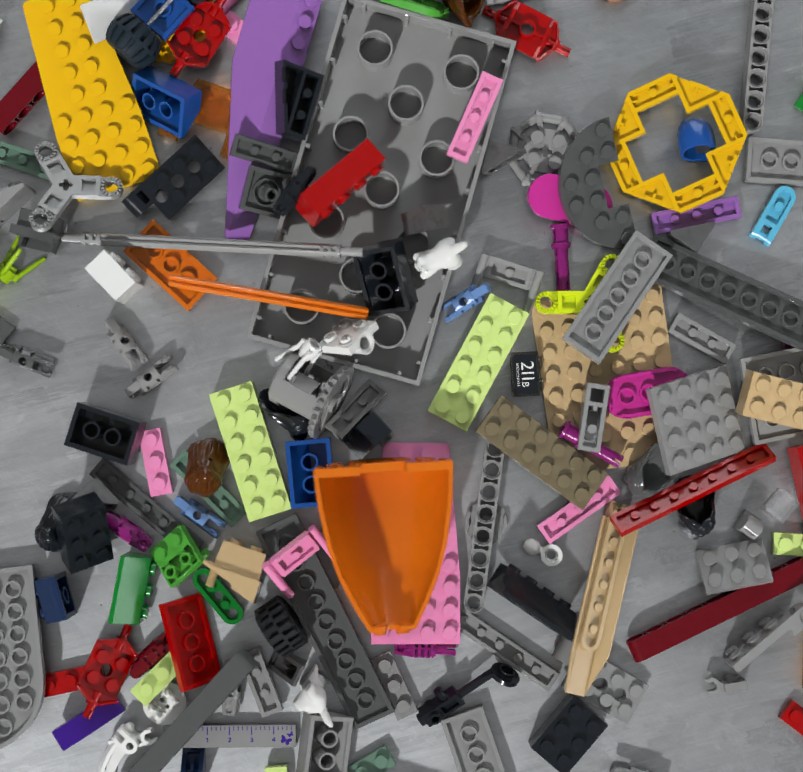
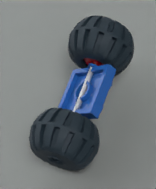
M139 0L132 7V14L125 13L111 21L107 28L106 40L115 49L117 54L133 67L138 69L147 67L157 59L160 53L161 42L156 35L166 42L195 10L192 2L195 5H199L208 0Z

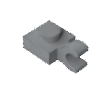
M738 674L727 675L726 679H721L720 681L711 676L705 678L707 683H715L713 689L707 690V693L710 695H716L720 692L729 693L748 690L747 680L741 676L739 677Z

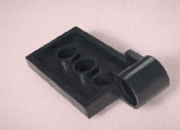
M194 135L121 202L136 218L154 204L169 220L223 171L225 167L203 142ZM190 160L199 162L200 169L198 172L193 173L189 171L188 162ZM177 174L181 175L184 179V184L179 188L174 187L171 182L172 177ZM160 189L165 190L168 195L167 200L162 203L158 202L155 198L156 191Z

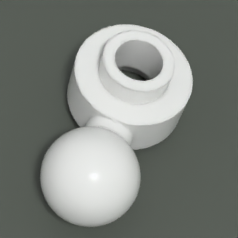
M534 538L527 539L523 544V550L527 555H540L542 562L547 566H556L562 560V551L555 544H547L542 547ZM549 551L555 552L553 559L547 557Z

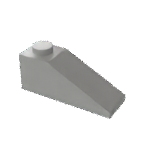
M584 383L577 450L600 453L610 386Z

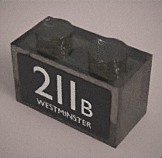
M538 351L509 353L512 397L540 396V391L544 390L543 378H539V369H542V356H538Z

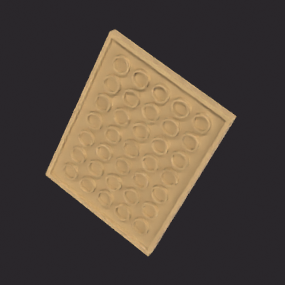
M653 284L621 333L625 339L622 349L614 353L607 352L599 365L561 340L577 315L542 314L537 311L534 304L531 318L547 429L556 436H558L560 429L567 420L571 421V424L579 429L584 383L607 385L611 379L619 375L673 367L661 286ZM551 299L540 300L542 307L548 309L552 306ZM618 338L615 340L612 347L618 346ZM607 409L601 444L624 456L622 462L613 458L620 463L619 467L631 466L653 444L658 442L652 415L623 419L614 416ZM561 438L563 441H565L567 444H569L571 447L577 450V448L574 447V444L565 438ZM577 450L602 470L615 468L589 451Z

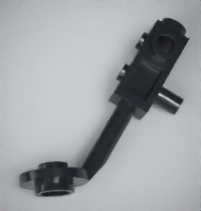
M494 663L489 670L458 690L453 685L445 691L440 686L434 689L436 697L427 700L424 705L419 707V713L416 717L422 726L427 724L431 727L439 724L443 718L465 704L464 696L491 678L503 686L515 687L520 681V677L511 666L504 663Z

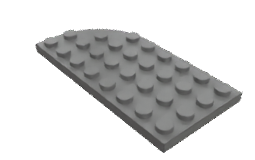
M35 564L0 569V749L19 739L31 727L41 710L45 696L46 674L38 598L35 595Z

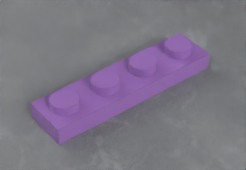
M738 196L709 201L682 214L670 209L650 214L654 236L665 234L675 229L709 222L719 223L742 217Z

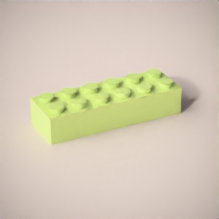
M490 293L427 411L467 432L524 326L529 313Z
M250 381L209 394L249 522L290 510V493L263 408L259 406V395L255 382Z

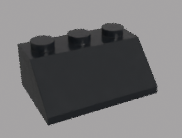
M402 238L380 241L364 247V256L353 257L365 305L369 309L368 316L410 311L418 302Z

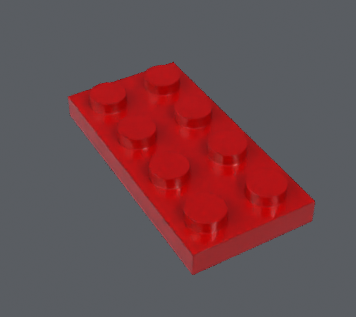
M197 592L159 604L180 692H186L208 684L221 669L202 594Z

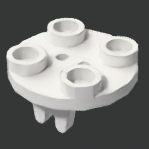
M171 681L146 707L143 705V710L152 722L160 725H170L186 709L188 700L185 692H180L178 684Z

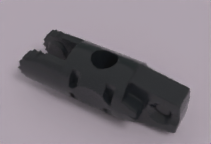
M305 167L298 176L294 175L289 184L280 192L281 194L272 208L275 212L283 217L297 205L300 194L309 187L308 185L317 175L315 167Z

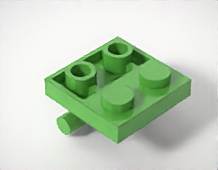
M178 525L150 551L170 588L177 587L190 574L196 571L203 564L204 559L210 555L208 549L204 548L201 551L198 549L185 525Z

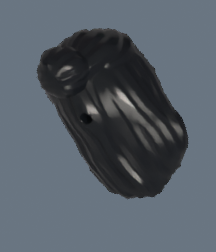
M269 388L263 389L258 397L259 406L272 419L288 430L293 440H305L310 420L281 404L277 405L271 402L268 397Z
M687 475V476H684L683 478H679V480H678L677 482H675L674 484H676V483H678V482H680V481H682V480H684V479H686V478H688V477H690V476H692V475ZM715 492L676 510L679 520L678 526L689 538L696 540L699 537L702 538L708 535L713 530L716 524Z
M77 492L58 493L53 495L48 501L46 511L39 525L35 528V540L40 548L51 552L60 551L51 506L71 500Z

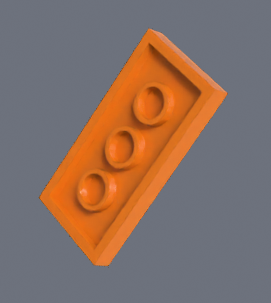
M153 219L139 233V235L171 236ZM127 247L123 251L187 311H190L206 292L171 287L168 285L170 274L216 282L219 280L187 250Z

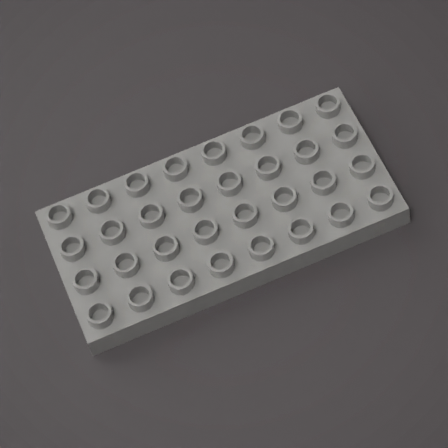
M342 0L321 72L324 78L306 139L301 142L292 177L294 175L298 176L305 167H315L317 175L308 185L311 186L367 138L386 158L382 165L383 170L375 177L370 176L366 180L367 183L359 191L355 190L345 203L337 206L326 219H323L314 228L294 206L286 215L280 216L274 241L341 244L342 247L364 248L380 241L402 238L418 302L410 311L368 316L366 320L376 321L379 327L373 334L375 344L370 354L343 355L322 352L318 357L319 359L348 365L358 370L411 385H420L452 270L441 269L431 277L422 279L420 277L421 271L416 270L414 266L416 261L412 257L416 252L434 248L444 238L451 237L455 240V243H459L461 240L517 41L372 0ZM484 71L503 79V83L469 161L465 164L446 154L480 76ZM445 204L450 226L409 236L405 235L401 213L422 205ZM269 255L260 289L366 307L352 256L329 258ZM256 301L246 337L288 350L302 338L306 340L313 338L320 343L324 336L331 332L342 319L358 318Z

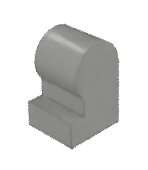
M744 509L732 528L747 538L755 540L763 531L765 524L762 522L763 520Z

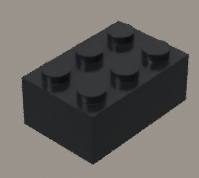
M77 402L64 445L126 466L135 463L147 422L87 402Z
M95 491L51 506L61 558L71 574L114 559L105 504Z
M569 693L528 742L530 747L557 771L570 772L609 725L605 719L576 695Z

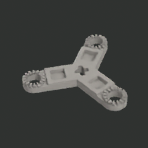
M42 141L35 146L36 160L52 186L39 201L34 211L31 212V215H29V222L33 230L46 232L51 229L72 199L116 200L122 196L123 184L117 177L73 175L53 143ZM45 149L52 151L50 156L48 155L47 157L41 156L40 152ZM65 183H69L70 187H68V190L63 189ZM116 185L118 188L117 191L115 190V192L111 193L106 190V187ZM41 216L47 218L43 225L37 224L35 220Z

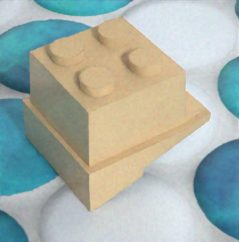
M232 538L229 539V542L223 540L215 562L205 559L203 561V564L210 568L205 585L213 588L217 576L220 575L232 584L231 589L248 601L256 603L262 586L261 579L264 572L262 564L267 561L268 556L264 554L265 551L262 548L251 545L250 549L243 547L244 544L241 541Z

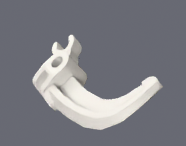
M133 723L121 724L108 741L109 745L101 758L98 772H115L125 754H133L139 747L144 745L152 746L158 738L149 739L146 734L151 733L153 727H147L143 732L139 733L134 729Z

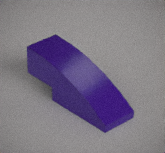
M118 696L116 698L119 701L118 703L98 705L93 712L91 720L82 716L83 710L75 717L55 728L52 734L61 749L65 751L124 712L126 709Z

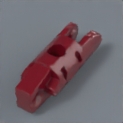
M165 631L153 639L138 654L139 659H136L131 665L130 676L132 678L142 677L168 653L170 649Z

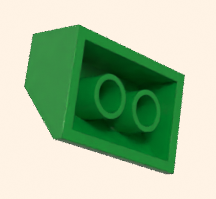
M129 551L120 556L108 623L140 624L144 619H147L149 613V606H146L147 598L151 597L153 591V584H150L151 576L155 575L157 570V564L154 562L152 555Z

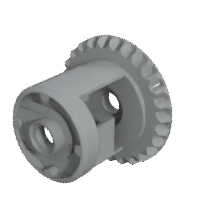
M292 352L283 360L276 371L269 387L268 397L271 402L277 405L281 404L309 419L308 434L310 437L317 439L326 431L325 425L340 410L350 389L354 368L344 365L335 374H332L314 364L310 373L306 376L303 373L310 362L306 361L297 373L288 380L287 376L302 359L298 352Z

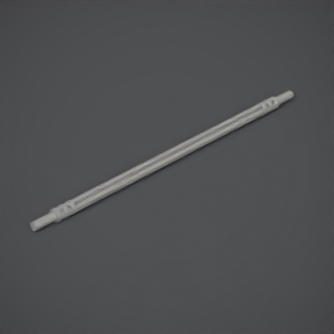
M102 232L61 234L62 242H81L83 245L329 258L364 256V248L342 247L341 244Z

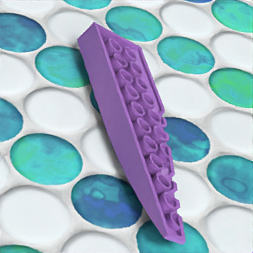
M322 0L249 1L231 66L232 80L224 239H250L258 213L238 208L249 165L272 170L270 167L230 156L234 135L237 133L276 146L280 145L282 136L276 134L275 62L284 59L303 67Z

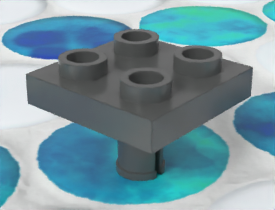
M249 165L238 208L280 219L281 215L272 208L281 194L280 192L289 184L292 176Z

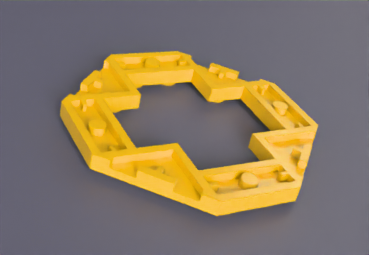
M668 73L628 92L613 129L619 161L611 162L610 165L623 193L682 214L724 194L748 134L729 93L717 91L703 84L688 81ZM679 95L687 115L707 105L709 106L725 145L705 153L714 173L713 175L672 192L664 172L644 182L642 181L626 143L646 134L638 113Z

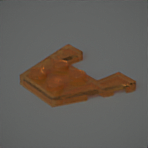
M198 78L193 86L202 90L201 108L193 123L226 134L220 157L228 159L231 89ZM159 128L157 132L159 136L177 142V136Z

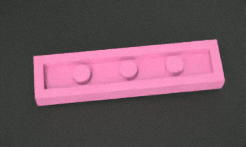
M482 72L447 151V156L465 164L468 163L501 88L503 79L487 72Z
M607 475L584 510H580L574 504L568 502L536 526L547 542L551 544L620 495L621 491L611 477Z

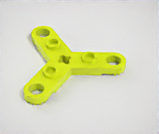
M609 254L600 261L584 291H543L535 299V308L542 314L578 315L585 305V301L589 299L607 273L606 261H615L618 255ZM542 297L551 299L552 306L550 308L542 307L540 303ZM622 333L617 337L619 340L618 346H611L608 352L614 353L622 349L625 344Z

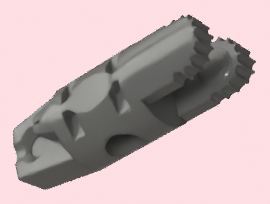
M4 343L0 346V356L9 359L10 363L51 378L52 371L39 365V363L53 366L55 359L17 344L10 345Z

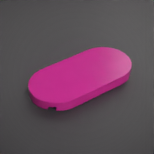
M544 174L537 177L529 185L527 191V201L532 211L539 217L572 225L567 219L559 200L558 175ZM604 189L608 209L613 208L612 199Z
M665 367L616 376L607 384V386H610L607 409L614 416L623 419L652 415L646 389L688 375L676 367Z

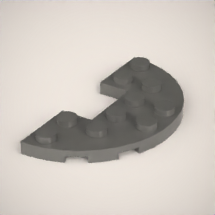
M606 117L582 129L566 148L560 170L558 171V194L567 219L582 236L595 244L614 249H623L635 232L629 204L608 209L598 166L619 161L610 120L609 117Z

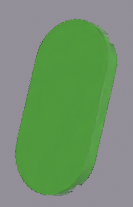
M378 0L438 19H448L451 12L449 7L444 9V5L435 0Z

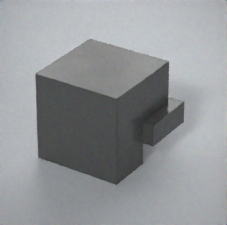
M21 208L17 224L11 223L9 229L10 233L19 236L18 245L56 255L64 220L58 218L51 229L46 232H37L31 228L29 222V215L34 210ZM41 216L38 217L35 220V222L39 225H43V223L47 221V218Z

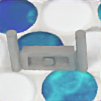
M481 252L471 285L475 284L477 288L480 287L484 276L528 290L529 293L523 310L531 314L544 272Z

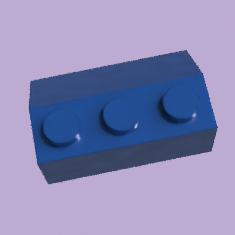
M152 65L133 73L132 90L142 110L144 119L181 139L184 138L200 112L202 90Z
M331 437L285 442L291 509L317 507L313 469L317 466L326 468V464L333 463Z

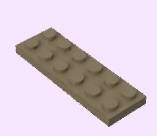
M502 395L499 396L475 430L477 434L580 510H584L608 475V473Z

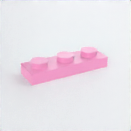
M162 428L146 430L140 444L150 496L173 493Z

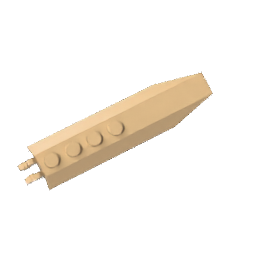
M613 500L607 505L606 516L602 515L571 647L564 691L565 693L583 697L610 657L639 530L637 529L623 537L620 536L610 521V515L616 513L617 509L621 511L627 508L628 505L621 504L618 509V503Z

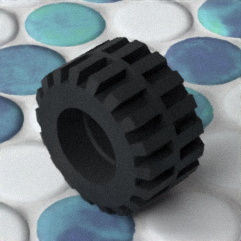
M277 595L254 611L256 622L271 647L282 657L286 658L308 643V636L298 616L282 597Z

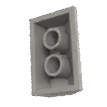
M304 711L296 772H347L354 717L328 711L333 722V727H329L324 723L319 713L309 714Z

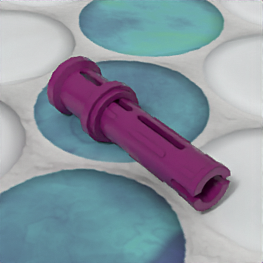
M569 223L550 225L553 233L551 247L554 249L556 291L571 290L568 248L571 246V242H568Z
M567 420L560 429L558 437L569 440L577 448L579 429L573 426L571 421ZM601 444L600 453L591 452L615 468H618L620 463L613 458L621 462L624 458L623 455L618 454Z

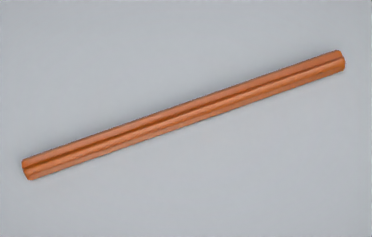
M170 274L168 279V285L171 287L364 320L368 318L369 313L367 307Z

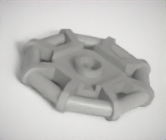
M538 110L516 127L510 129L509 144L518 146V141L522 140L525 142L523 149L527 152L509 164L522 182L521 185L524 187L526 185L529 186L536 179L532 178L534 173L553 174L561 167L563 154L569 144H567L565 137L560 133L565 129L572 140L579 134L570 122V117L567 115L563 117L541 113ZM543 122L559 126L557 130L543 128ZM536 124V127L538 129L537 131H534L529 136L523 133L525 130ZM548 146L551 154L543 157V153L539 152L540 148ZM523 159L528 164L530 171L527 174L518 161Z

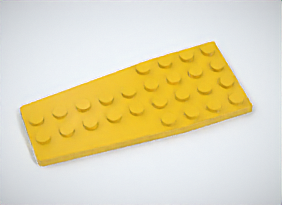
M92 0L25 1L23 3V10L56 139L63 159L73 175L114 176V178L117 177L121 180L123 188L142 183L160 167L142 110L117 52L108 44L107 40L95 44L80 8L81 4ZM109 185L106 187V190L112 192L117 190L118 187L116 185Z

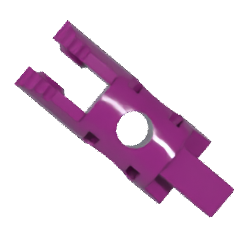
M110 510L106 511L108 527L112 530V533L142 552H146L149 549L153 540L141 528L124 516L121 517Z

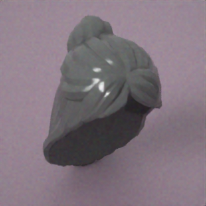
M657 442L633 465L628 467L624 475V484L634 495L648 498L663 490L681 472L671 476L665 474Z

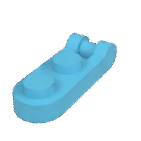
M781 186L773 192L756 224L751 229L749 237L761 240L762 244L767 247L772 243L796 200V194L791 187ZM764 225L770 228L768 233L761 231Z

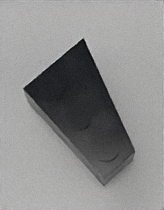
M284 59L275 62L276 134L294 141H304L324 75Z
M373 411L343 442L358 459H362L378 444L381 447L392 438L390 435L392 430Z

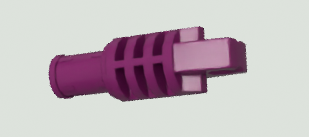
M394 644V653L411 658H434L436 655L456 656L455 649H447L456 648V644Z

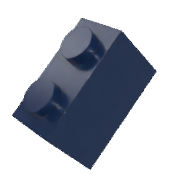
M65 571L34 581L35 595L41 603L40 614L42 619L46 620V624L64 621L77 614Z

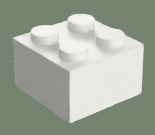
M103 250L85 267L88 273L110 296L122 304H126L143 287L139 282L142 278L133 269L126 268L124 266L126 264L125 260L113 251L109 253Z

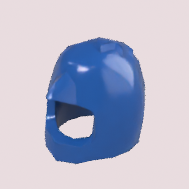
M690 117L680 122L677 134L680 156L687 161L707 162L705 153H697L694 146L706 145L711 147L707 152L716 149L714 131L711 125L706 120L698 117Z

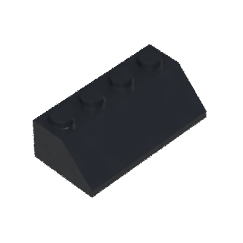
M500 563L486 586L552 631L572 641L577 613L570 609L572 605L562 598L559 601L553 598L555 593L548 588L543 587V589L537 587L538 582L527 575L524 578L519 574L521 570L510 563L506 566Z

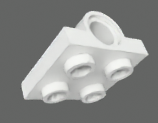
M342 319L319 343L322 347L321 352L343 355H368L373 351L375 344L373 334L379 327L376 321Z

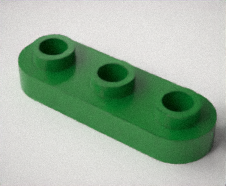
M202 567L198 569L193 575L194 586L227 624H237L244 616V608L218 576L213 588L206 586V582L201 580V576L203 574L208 576L210 568ZM217 591L223 594L222 599L216 598L215 593ZM231 608L236 609L237 615H230L229 610Z

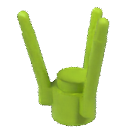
M19 236L16 237L5 258L0 263V280L5 284H9L11 281L16 283L22 276L46 260V257L43 256L17 274L18 268L13 263L22 252V249L18 248L14 254L13 252L18 245Z

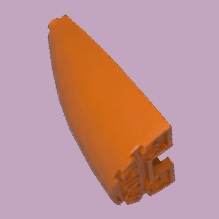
M406 457L350 460L347 462L348 465H343V462L326 464V468L317 466L313 469L318 509L329 555L338 579L352 606L369 633H373L375 636L387 635V630H396L397 634L410 633V630L417 628L430 600L441 570L448 542L453 497V460L438 458L439 461H436L432 457H415V461H411L410 458Z

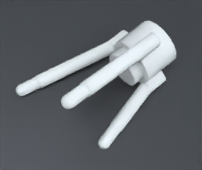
M302 338L296 345L275 357L274 360L279 361L295 350L300 349L299 356L302 359L287 376L288 380L309 360L311 361L303 374L308 376L316 360L322 354V347L315 339L308 338L306 340Z

